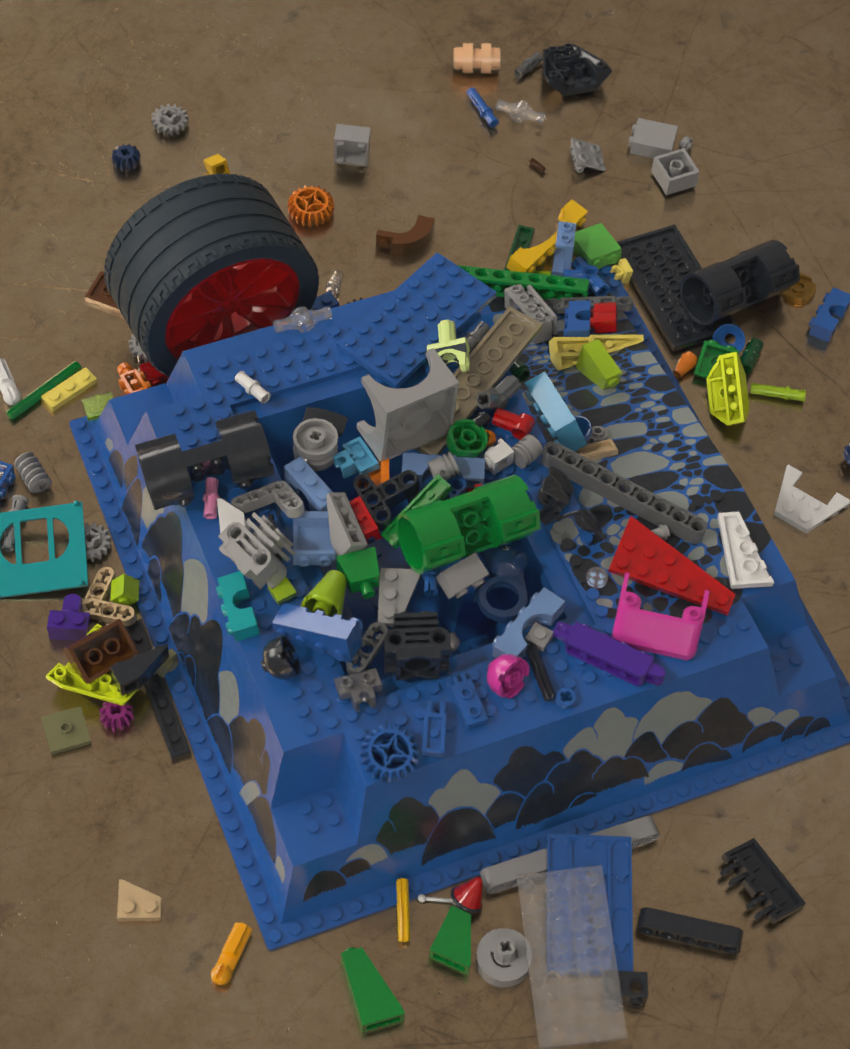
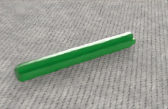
M77 361L72 362L6 411L7 416L11 420L18 417L41 400L43 394L82 369L80 363Z

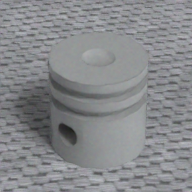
M526 435L511 447L514 451L513 462L520 468H525L543 453L542 445L532 435Z
M450 452L447 455L443 454L442 458L439 456L427 462L433 477L439 474L447 481L451 479V476L455 477L456 473L457 475L460 474L459 468Z

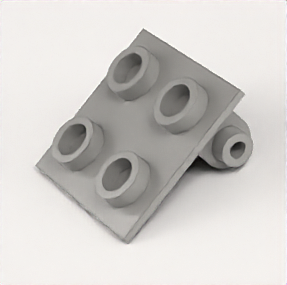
M571 138L570 151L573 163H575L574 168L578 173L583 172L585 167L606 171L600 145Z

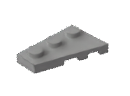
M380 568L378 622L393 628L394 614L406 612L409 601L415 592L416 585L422 574H417L412 569Z

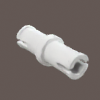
M240 371L235 376V381L243 386L249 395H253L262 404L269 401L271 394L264 390L257 380L250 378L244 371Z

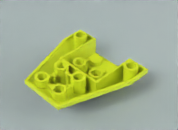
M96 624L86 635L90 634L91 632L97 630L102 626ZM69 662L65 666L58 663L46 675V679L62 689L122 706L138 691L136 690L121 696L112 679L111 671L85 684Z

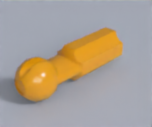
M235 922L222 953L211 971V979L215 984L225 985L231 980L237 962L253 932V929L248 925Z

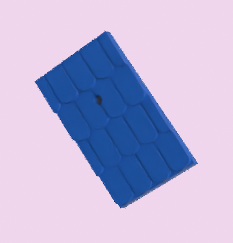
M548 833L546 845L547 974L603 976L604 970L633 971L631 837Z

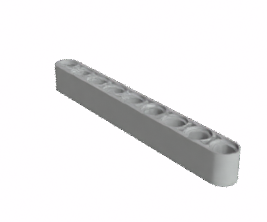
M645 816L589 834L631 837L632 848L653 842L660 837L652 816ZM545 848L483 869L480 872V876L487 893H497L546 877L547 850Z

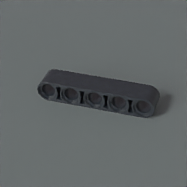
M649 907L640 909L637 931L641 934L729 954H738L741 951L743 930L738 927Z

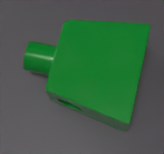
M375 547L336 556L337 571L342 572L346 576L348 590L351 593L361 591L364 599L372 598L375 595L373 588L378 587L380 582Z

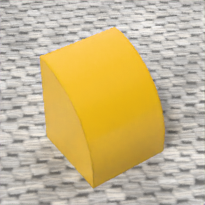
M216 154L203 160L209 175L230 174L227 160L221 155Z

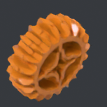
M312 185L308 188L304 186L303 189L298 187V190L293 191V194L290 195L287 204L288 213L292 220H296L297 224L302 223L303 227L309 225L310 228L312 225L318 227L319 224L324 225L325 221L329 222L335 209L334 199L331 197L330 192H326L325 188L320 189L319 186L314 188Z

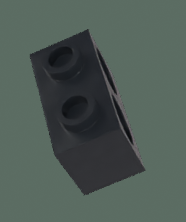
M604 970L602 976V1002L608 1003L611 1006H618L621 1003L629 1004L632 1007L646 1005L648 999V972ZM616 986L619 991L613 992L609 987ZM637 987L641 992L634 993L631 988Z

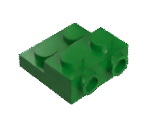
M714 340L704 341L694 376L706 379L720 355L737 352L739 355L740 351L731 345L726 347L719 345V342Z

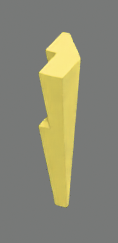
M590 335L589 337H553L549 341L550 360L557 371H561L575 366L582 345L599 339L607 352L612 353L643 342L644 336Z

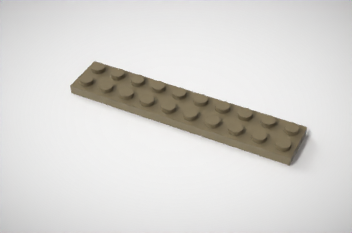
M510 306L470 353L469 371L462 373L459 366L453 374L459 382L453 424L457 420L469 419L478 408L477 394L487 391L490 387L494 388L542 329L540 322ZM447 435L414 450L426 455H440L447 446Z

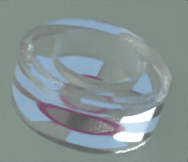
M601 567L589 569L586 577L589 586L598 589L606 585L608 579L606 570Z

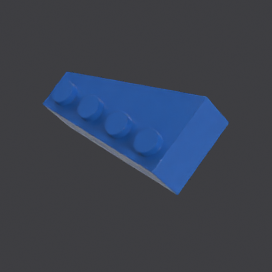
M284 603L272 622L274 634L277 637L285 635L289 640L301 647L307 646L320 654L331 655L339 661L351 663L363 643L359 620L356 618H351L350 621L343 620L344 617L342 615L335 614L334 617H329L324 611L317 610L311 613L308 608Z

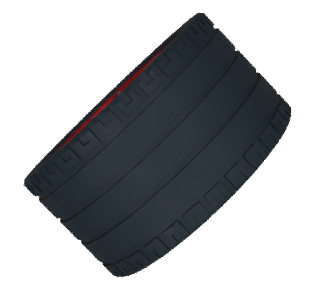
M212 174L196 177L176 184L147 201L118 231L109 247L104 265V280L108 292L151 365L167 377H170L182 352L185 350L309 315L319 290V271L317 265L270 192L258 181L237 174Z

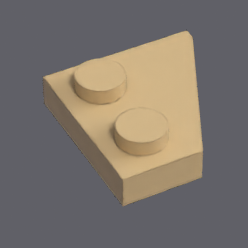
M119 879L117 920L161 921V897Z

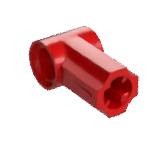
M497 408L492 419L493 425L511 431V434L519 440L529 435L536 423L535 419L529 414L522 413L517 415L502 408Z

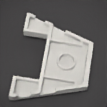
M787 465L774 512L775 516L807 534L823 524L829 517L835 516L843 508L849 507L850 500L839 493H836L828 505H825L794 487L801 478L802 472Z

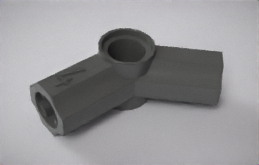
M507 376L495 388L490 387L487 391L479 392L476 396L477 406L481 409H494L495 411L497 408L505 409L509 399L521 389V384L515 376Z

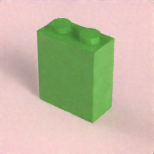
M602 223L575 232L573 251L578 257L584 258L590 265L596 266L598 270L604 266L616 264L621 259L622 248Z

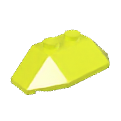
M737 352L720 355L706 378L710 414L727 426L745 423L750 407L746 374Z

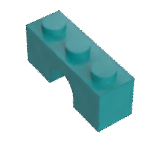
M238 571L217 578L219 586L216 587L219 599L223 598L224 601L221 609L224 617L228 616L229 622L225 623L228 634H233L236 642L260 635L258 622L252 606L245 609L237 608L241 601L251 598L244 574Z

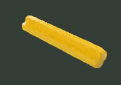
M400 878L396 881L398 941L409 942L408 879Z

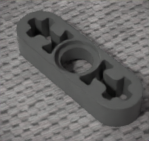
M375 622L370 625L362 637L363 643L351 663L347 662V672L350 675L368 669L384 644L385 635L388 632L385 624ZM382 631V634H378L374 641V632ZM369 645L373 648V651L371 653H364L361 648ZM360 657V667L353 668V665L358 663Z

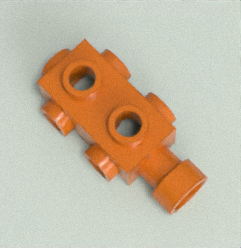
M127 362L121 363L118 366L117 371L120 376L118 384L120 389L124 390L125 395L151 388L149 381H146L142 371L133 370L130 363Z

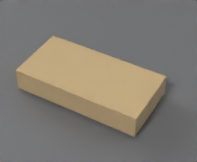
M612 439L587 444L575 452L592 461L617 455L618 449Z

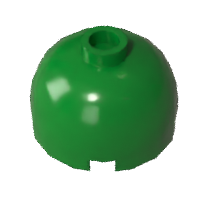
M470 419L455 421L446 436V445L449 452L456 457H478L488 443V435L482 426L480 428L475 424V421Z

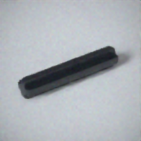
M535 643L527 644L526 654L544 701H553L556 694L538 647Z

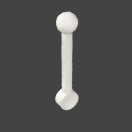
M423 894L418 896V901L421 903L425 901L454 903L450 898L426 897Z

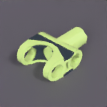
M441 321L438 324L439 343L427 345V350L434 348L445 364L457 362L462 373L468 372L470 368V348L467 338L456 339L454 321Z

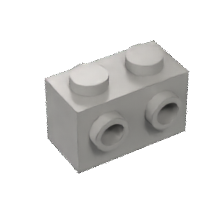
M475 552L442 571L436 579L449 599L454 596L460 598L468 593L467 589L473 586L475 589L485 582L483 579L489 573Z

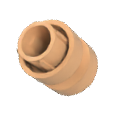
M463 43V47L454 48V68L463 69L465 74H473V68H481V74H491V70L500 69V48L491 47V43H481V49H473V43Z

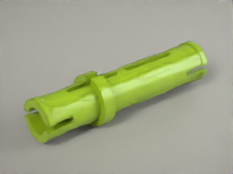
M751 382L749 394L777 397L785 401L789 399L804 402L806 390L793 389L790 386L777 387Z

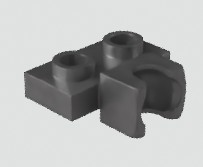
M376 668L334 679L339 699L351 698L355 712L360 711L359 705L362 702L369 703L371 708L376 707L374 692L382 690V683Z

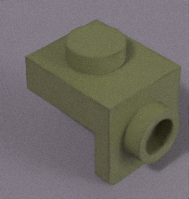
M172 648L169 650V658L154 675L157 673L163 678L169 671H173L180 661L177 653Z

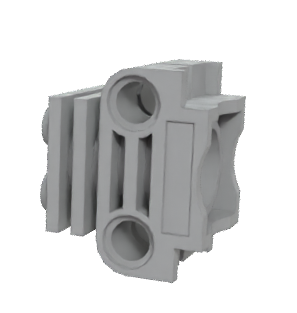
M254 512L252 516L261 525L257 527L248 518L246 522L255 530L251 533L240 522L231 523L218 536L224 542L219 550L226 557L231 558L237 565V568L248 579H252L257 587L261 589L267 583L274 589L285 578L287 573L285 565L275 555L278 553L288 562L290 558L281 549L283 547L286 548L293 556L296 552L291 548L293 543L264 515L260 518Z

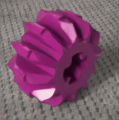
M129 701L124 706L103 702V708L99 710L101 715L100 722L104 724L106 730L112 728V731L115 732L117 728H120L123 732V726L130 727V721L134 719L133 706L129 705Z

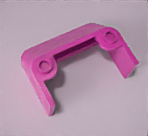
M625 572L612 638L619 642H625L634 649L683 660L692 659L697 651L709 591L705 590L701 607H687L683 612L682 618L641 610L640 597L635 593L626 591L630 573Z

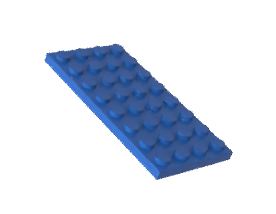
M437 252L338 340L336 348L389 386L397 389L428 360L426 357L427 345L439 343L438 324L441 321H454L457 334L496 297V291Z

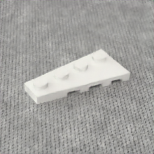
M719 513L717 518L731 589L773 586L774 581L768 575L767 567L764 561L761 560L757 552L758 549L755 543L752 542L749 536L750 533L740 513Z

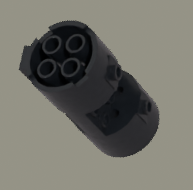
M769 240L742 251L732 258L716 262L687 274L682 279L680 285L681 300L686 312L696 323L709 325L746 307L789 290L792 285L800 281L799 265L795 263L794 258H790L786 251L788 248L783 243L777 240Z
M253 410L215 421L219 441L186 451H181L175 433L136 444V452L154 510L171 505L184 507L192 504V501L195 500L191 481L193 480L194 483L203 481L205 476L213 475V477L223 475L228 470L234 487L245 489L252 486L255 480L275 475L273 463L270 462L271 453L261 422L258 423L259 419L256 411Z

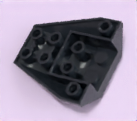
M566 43L563 46H551L543 49V77L550 86L564 96L597 90L612 73V69L607 62L574 43Z

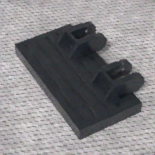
M755 838L725 852L721 857L726 864L734 861L733 864L725 867L720 872L722 877H726L733 872L737 873V876L728 882L730 887L741 883L752 898L760 894L759 897L746 905L748 910H752L759 905H762L764 908L755 914L754 918L756 921L768 916L774 924L806 905L802 897Z

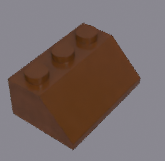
M115 619L62 649L71 667L85 684L111 671L110 667L117 662L128 660L139 654L121 619Z

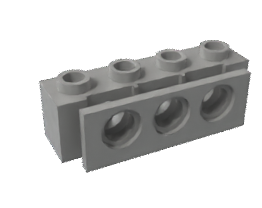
M521 284L504 289L506 309L510 306L542 324V329L533 339L535 344L551 340L552 333L553 335L557 334V316L531 285L527 286L526 292Z

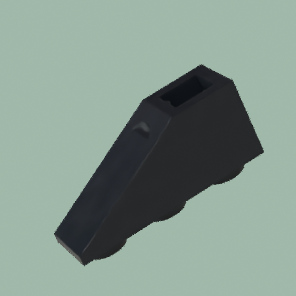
M167 643L156 646L145 653L136 654L134 657L117 662L110 667L112 679L121 696L142 688L169 658Z

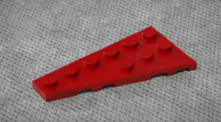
M630 516L608 572L623 578L625 577V572L630 573L629 580L700 606L705 590H708L709 596L706 608L728 616L735 594Z

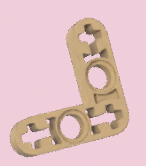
M103 567L99 569L82 603V611L90 613L91 619L109 623L115 619H121L124 626H130L137 619L134 609L130 606L106 601L111 592V581L116 578V575L112 568ZM99 589L104 590L101 595H94L95 591ZM106 610H114V612L111 615H104Z

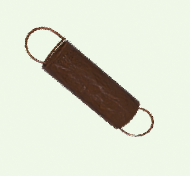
M534 158L529 160V164L539 172L544 173L547 170Z

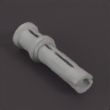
M22 495L12 496L11 501L13 503L8 512L24 510L29 503V499ZM14 524L5 531L4 540L1 545V549L7 552H12L14 549Z

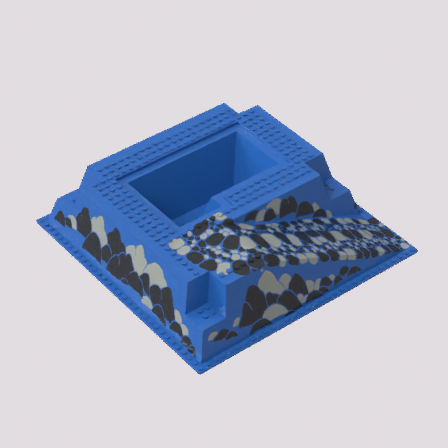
M612 265L604 266L598 270V274L610 286V292L607 296H629L622 282L614 279L616 272H610ZM589 289L588 297H597ZM393 291L185 350L182 352L167 383L110 399L102 412L69 422L124 572L139 580V601L136 603L152 646L154 648L167 643L168 649L172 648L178 655L180 662L173 671H169L164 677L268 950L272 951L397 906V879H408L409 901L417 899L420 894L426 896L479 877L480 872L489 866L545 849L548 833L589 835L660 812L850 743V684L801 600L796 580L741 483L708 436L635 305L629 311L617 312V332L594 333V328L590 326V335L644 336L643 342L609 353L622 372L617 386L602 390L576 368V365L557 371L550 360V340L537 344L532 340L517 359L529 367L530 376L526 381L519 382L521 389L509 399L504 410L517 415L526 413L535 419L536 423L529 435L534 436L540 442L544 451L545 445L553 442L556 438L551 439L546 430L548 426H543L538 417L541 414L534 412L531 406L534 402H530L525 394L527 388L524 383L545 371L572 415L587 418L592 427H604L608 433L607 439H612L618 449L617 455L592 460L593 462L706 521L707 529L702 542L699 544L689 543L672 533L664 541L735 594V598L728 616L706 608L697 651L692 659L683 660L644 651L654 658L653 663L664 668L666 672L663 678L664 681L660 686H654V684L646 681L641 686H634L567 654L565 650L566 643L553 636L543 652L539 650L555 694L563 687H569L575 692V702L567 709L558 707L555 699L549 702L544 701L527 654L523 660L527 661L529 665L528 677L524 676L522 682L525 685L521 691L510 699L507 697L502 698L493 692L487 682L488 666L496 659L492 656V643L498 635L502 636L508 623H497V621L489 619L481 612L478 603H473L474 593L477 589H474L473 586L467 589L468 593L462 597L457 598L454 596L449 599L437 581L438 594L433 596V590H431L432 597L426 596L424 594L425 589L422 575L420 580H418L406 612H437L438 627L446 629L449 634L454 632L460 640L458 649L450 652L449 671H440L439 679L416 677L396 681L395 673H384L383 644L367 669L376 668L382 683V690L374 692L376 707L371 708L369 703L362 702L359 705L360 711L355 712L351 698L340 700L334 684L335 678L350 675L347 672V661H339L325 653L320 654L307 646L301 647L291 640L290 642L296 651L293 653L294 658H299L301 673L290 679H277L271 676L269 672H265L261 666L264 647L269 641L277 637L272 626L274 618L284 603L301 606L303 599L329 571L337 570L336 565H294L293 555L283 547L281 550L290 558L287 562L282 557L287 569L285 577L292 584L297 592V596L279 605L270 594L267 583L260 589L254 584L252 579H248L244 575L251 598L241 601L237 608L245 609L252 606L261 634L236 642L233 634H228L225 624L229 622L228 616L224 617L221 605L224 604L223 598L219 599L216 587L219 586L217 578L240 570L231 558L226 557L219 550L223 542L218 537L221 534L218 505L217 517L215 519H206L203 516L205 480L213 477V475L205 476V479L200 482L194 483L193 480L191 481L195 500L192 501V504L184 507L171 505L158 510L153 508L136 452V444L175 433L181 451H186L219 441L215 421L253 410L256 411L258 416V423L261 422L271 453L270 462L273 463L275 475L255 480L252 486L245 489L234 487L228 470L223 475L214 477L216 480H219V497L231 505L232 499L277 481H284V466L295 460L293 454L294 430L302 422L307 407L324 409L348 417L344 433L341 437L338 436V453L343 451V444L361 437L374 457L378 459L356 428L357 423L363 420L367 424L376 427L374 409L369 395L361 383V379L369 374L381 385L389 388L392 387L337 349L336 342ZM496 296L456 334V339L466 337L469 332L476 328L480 321H483L482 326L484 323H487L491 329L507 310L505 307V297ZM555 314L557 316V334L553 335L552 333V338L564 337L565 314ZM428 360L397 389L410 388L425 380L430 372ZM457 362L446 364L452 374L460 366ZM509 370L505 373V375L501 378L497 385L507 376H512ZM240 371H244L250 378L257 380L260 386L271 394L269 401L262 404L253 395H249L245 388L235 381V376ZM478 407L469 418L472 420L477 416L478 412L483 411L490 416L491 421L489 425H484L483 428L495 433L497 439L495 444L492 445L494 447L498 445L500 438L510 448L520 441L511 434V431L492 424V419L496 412L494 409H481ZM447 446L441 452L440 456H443V454L447 455V453L449 452ZM486 446L484 451L478 456V458L483 459L486 450L492 446ZM413 449V450H410V451H408V452H406V453H417V454H421L420 452H418V451H416V450H414V449ZM403 454L389 459V479L402 472ZM540 455L525 468H520L513 462L495 475L485 469L484 485L511 475H517L529 488L526 493L530 501H534L536 508L541 510L545 506L543 504L540 505L538 491L544 479L549 475V468L542 464V455ZM335 464L325 470L314 471L333 493L345 492L348 501L359 497L353 484L355 477L360 475L358 471L347 478L342 477L341 467L336 468ZM431 476L426 479L421 488L427 486L434 477ZM571 481L574 492L571 495L569 505L564 507L560 515L576 510H589L602 526L603 542H600V539L582 522L580 515L576 514L563 518L560 521L555 519L548 525L540 521L541 529L534 531L533 535L502 546H511L517 551L525 552L527 555L528 565L524 571L528 599L527 606L530 604L533 595L536 592L540 593L544 587L565 601L563 613L551 626L540 625L554 631L559 621L573 626L575 622L586 624L600 633H606L612 638L624 578L608 571L629 518L632 516L649 530L656 529L659 526ZM300 491L297 495L303 502L304 510L311 511L306 496ZM390 491L389 495L394 494L396 491ZM407 499L389 509L393 520L409 505ZM372 501L370 505H374L378 501ZM276 502L244 514L245 521L249 518L257 527L261 524L252 516L254 512L260 518L266 515L267 519V514H273L276 527L293 543V518L286 516ZM719 513H740L750 533L749 536L752 542L755 543L758 549L757 552L767 567L768 575L774 581L773 586L731 589L717 518ZM382 517L379 521H384L387 517ZM250 526L251 533H253L255 530ZM382 535V538L378 541L374 537L368 539L369 544L365 549L375 547L379 574L380 568L412 569L407 563L400 545L395 549ZM476 553V554L478 555L479 559L481 560V562L483 563L484 567L486 568V570H487L488 573H489V570H488V568H487V565H486V562H485L484 558L481 557V556L479 555V553ZM467 557L461 558L459 561L437 568L438 573L440 574L442 571L448 569L449 567L455 565L456 563L462 561ZM490 573L483 579L484 581L490 577ZM595 573L596 576H599V574L601 573L605 579H599L598 577H595L594 581L599 582L600 580L604 584L598 587V584L594 583V585L592 586L588 580H592L593 578L589 575ZM628 579L626 591L635 593L640 597L641 610L682 618L683 612L687 607H701L700 605ZM346 586L343 620L352 617L360 619L363 623L362 637L371 624L378 622L379 586L373 588L375 595L369 599H364L361 591L351 593ZM506 587L493 588L486 595L487 602L497 610L512 609L519 601L514 591ZM532 626L523 632L524 640ZM382 631L374 632V641L378 634H382ZM366 645L361 650L364 653H371L373 648ZM360 657L358 663L353 665V668L360 667ZM464 672L466 679L471 678L488 717V723L470 729L466 728L450 690V684H452L451 676L456 675L458 682H460L459 673ZM560 694V696L562 697L561 700L563 702H565L566 700L571 701V699H568V694H565L564 696ZM427 699H432L433 702L431 713H440L439 703L441 700H446L444 757L422 756L424 712H426ZM388 724H391L394 730L399 725L400 732L407 729V737L414 735L415 738L412 743H418L416 750L420 752L419 757L416 758L419 762L417 766H414L415 771L413 773L408 772L409 777L407 779L401 776L399 783L393 778L391 784H388L387 778H384L383 782L380 783V776L378 775L372 779L371 774L373 771L367 773L364 771L367 765H361V759L364 757L359 756L360 751L364 750L360 746L362 742H366L364 739L365 735H371L372 729L378 731L380 725L386 730ZM391 739L381 740L376 745H379V743L387 744ZM397 741L398 749L404 751V754L407 755L403 745ZM391 746L390 751H388V753L386 754L387 762L389 760V757H391V755L393 754V746ZM372 753L376 763L382 766V760ZM393 763L388 769L398 768L404 763Z

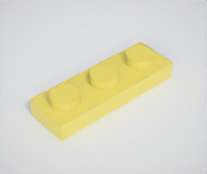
M85 367L43 394L41 399L54 412L95 385L97 378Z

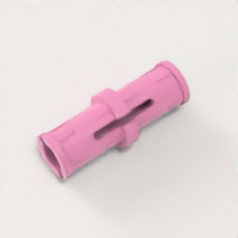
M210 477L205 480L203 516L206 519H215L217 517V499L220 498L218 495L219 480Z

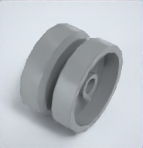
M313 418L301 422L293 434L294 458L297 459L301 456L313 471H322L331 467L334 464L333 456L338 453L337 429L332 423L324 419Z

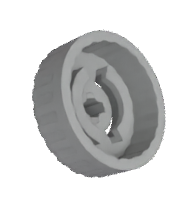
M509 928L494 929L485 934L478 944L475 959L477 970L480 976L493 986L501 988L515 986L521 983L530 971L533 957L530 943L521 933ZM491 952L494 953V959H495V961H496L499 965H501V966L511 965V967L509 966V967H506V968H505V967H500V966H498V965L494 962V960H493V954H491Z

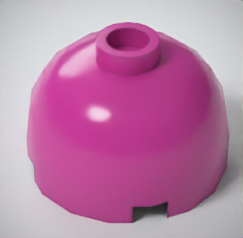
M504 654L497 657L489 664L487 671V682L491 690L502 698L507 697L510 699L514 697L525 685L522 681L524 676L528 677L529 665L527 661L512 654Z

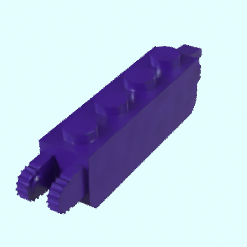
M560 621L553 631V636L566 643L565 650L567 654L634 686H641L644 681L654 684V686H660L664 681L663 678L666 672L664 668L653 663V657L644 651H638L630 647L625 642H619L611 638L606 633L595 631L586 624L575 622L573 626Z

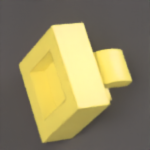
M624 258L619 260L618 265L612 266L610 272H616L614 279L621 280L622 284L629 283L633 270L627 259Z

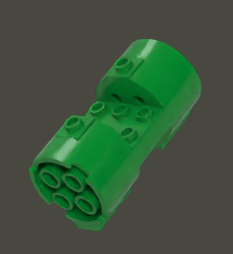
M511 475L476 487L468 493L444 501L437 500L399 513L396 518V531L401 550L409 566L417 574H422L459 561L461 558L470 556L475 552L479 553L533 535L534 531L541 529L540 514L535 502H531L526 493L529 490L526 483L519 476Z

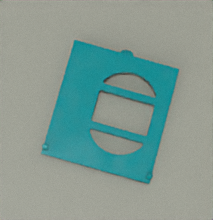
M75 500L74 503L0 513V546L4 532L14 524L16 564H12L3 557L0 547V598L88 586L82 502ZM47 519L49 560L23 564L21 522ZM54 519L61 521L69 532L68 546L65 552L57 559L55 555Z

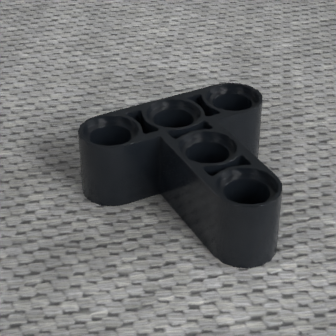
M412 470L403 471L378 486H375L372 479L366 474H360L355 477L353 483L358 496L363 500L380 531H384L393 521L389 509L414 496L421 489L418 476ZM408 481H414L410 485L406 484ZM363 485H368V487L361 489ZM390 491H396L394 494L388 495ZM372 501H378L376 504L370 505ZM387 517L384 521H379L380 518Z

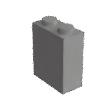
M638 118L637 124H633L631 134L634 135L630 136L628 146L631 147L630 154L654 159L656 156L672 152L678 126Z

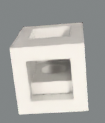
M502 438L498 440V445L486 450L483 458L485 459V469L489 470L493 475L513 463L514 451Z

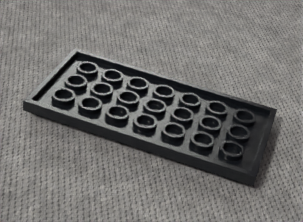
M675 224L617 242L622 248L621 259L626 258L633 270L630 280L673 352L712 340L715 331L722 325L734 324L738 326L731 315L709 325H700L686 312L680 296L681 281L687 274L702 269Z

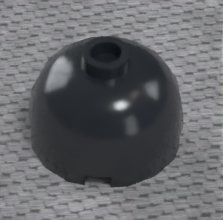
M285 635L278 636L266 644L262 654L263 660H261V666L265 672H269L271 676L280 680L290 679L301 673L299 658L295 659L293 655L296 652L295 648Z

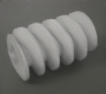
M26 452L17 457L14 463L15 469L18 470L19 475L31 493L44 492L52 485V480L45 473V469L33 452Z

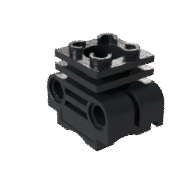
M401 612L394 614L393 629L389 630L385 635L384 673H395L397 681L416 677L439 679L440 671H449L450 634L446 629L438 627L437 612Z

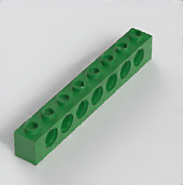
M457 265L496 291V296L505 297L504 289L519 284L523 286L525 292L527 291V286L531 285L544 301L550 298L555 300L570 297H588L590 279Z

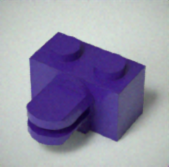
M69 594L64 598L62 611L50 610L47 623L49 639L77 641L91 630L90 613L82 612L83 604L80 596Z

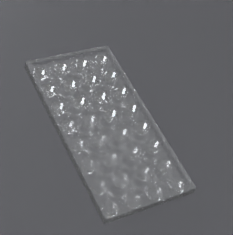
M602 865L517 875L539 1049L627 1039Z

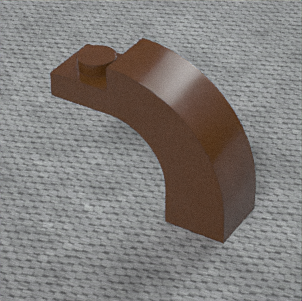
M418 215L415 226L404 233L377 230L376 246L391 249V255H408L418 252L432 239L435 218Z

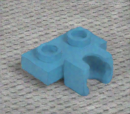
M361 437L343 444V451L333 456L335 467H341L343 478H347L357 473V471L359 474L367 475L380 468L378 461Z

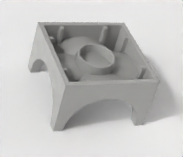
M434 348L426 351L430 372L425 380L416 386L404 389L389 388L376 382L369 374L361 379V383L366 389L374 409L376 427L367 424L363 420L357 423L356 428L380 462L388 458L392 459L447 435L453 424L459 382Z

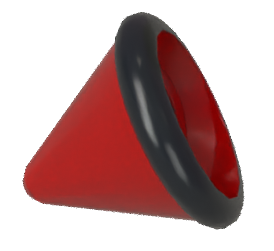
M476 877L452 888L450 895L456 906L468 913H478L482 910V878Z

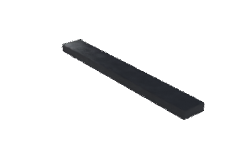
M142 619L136 620L130 626H124L139 653H145L153 649ZM157 673L153 674L144 686L171 760L175 761L191 756L190 747L164 677L162 678Z

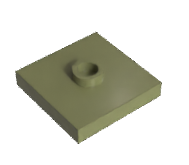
M81 706L41 717L51 755L91 744Z

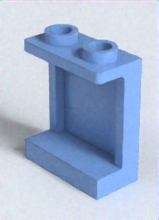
M558 222L555 246L557 249L554 252L552 275L563 276L564 270H570L576 223Z
M305 511L302 516L293 518V550L296 552L293 556L294 565H336V551L330 539L328 511Z

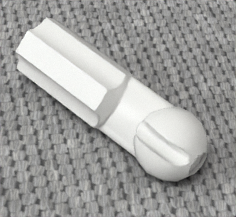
M0 358V390L4 402L7 405L14 406L21 401L22 396L17 389L5 359Z

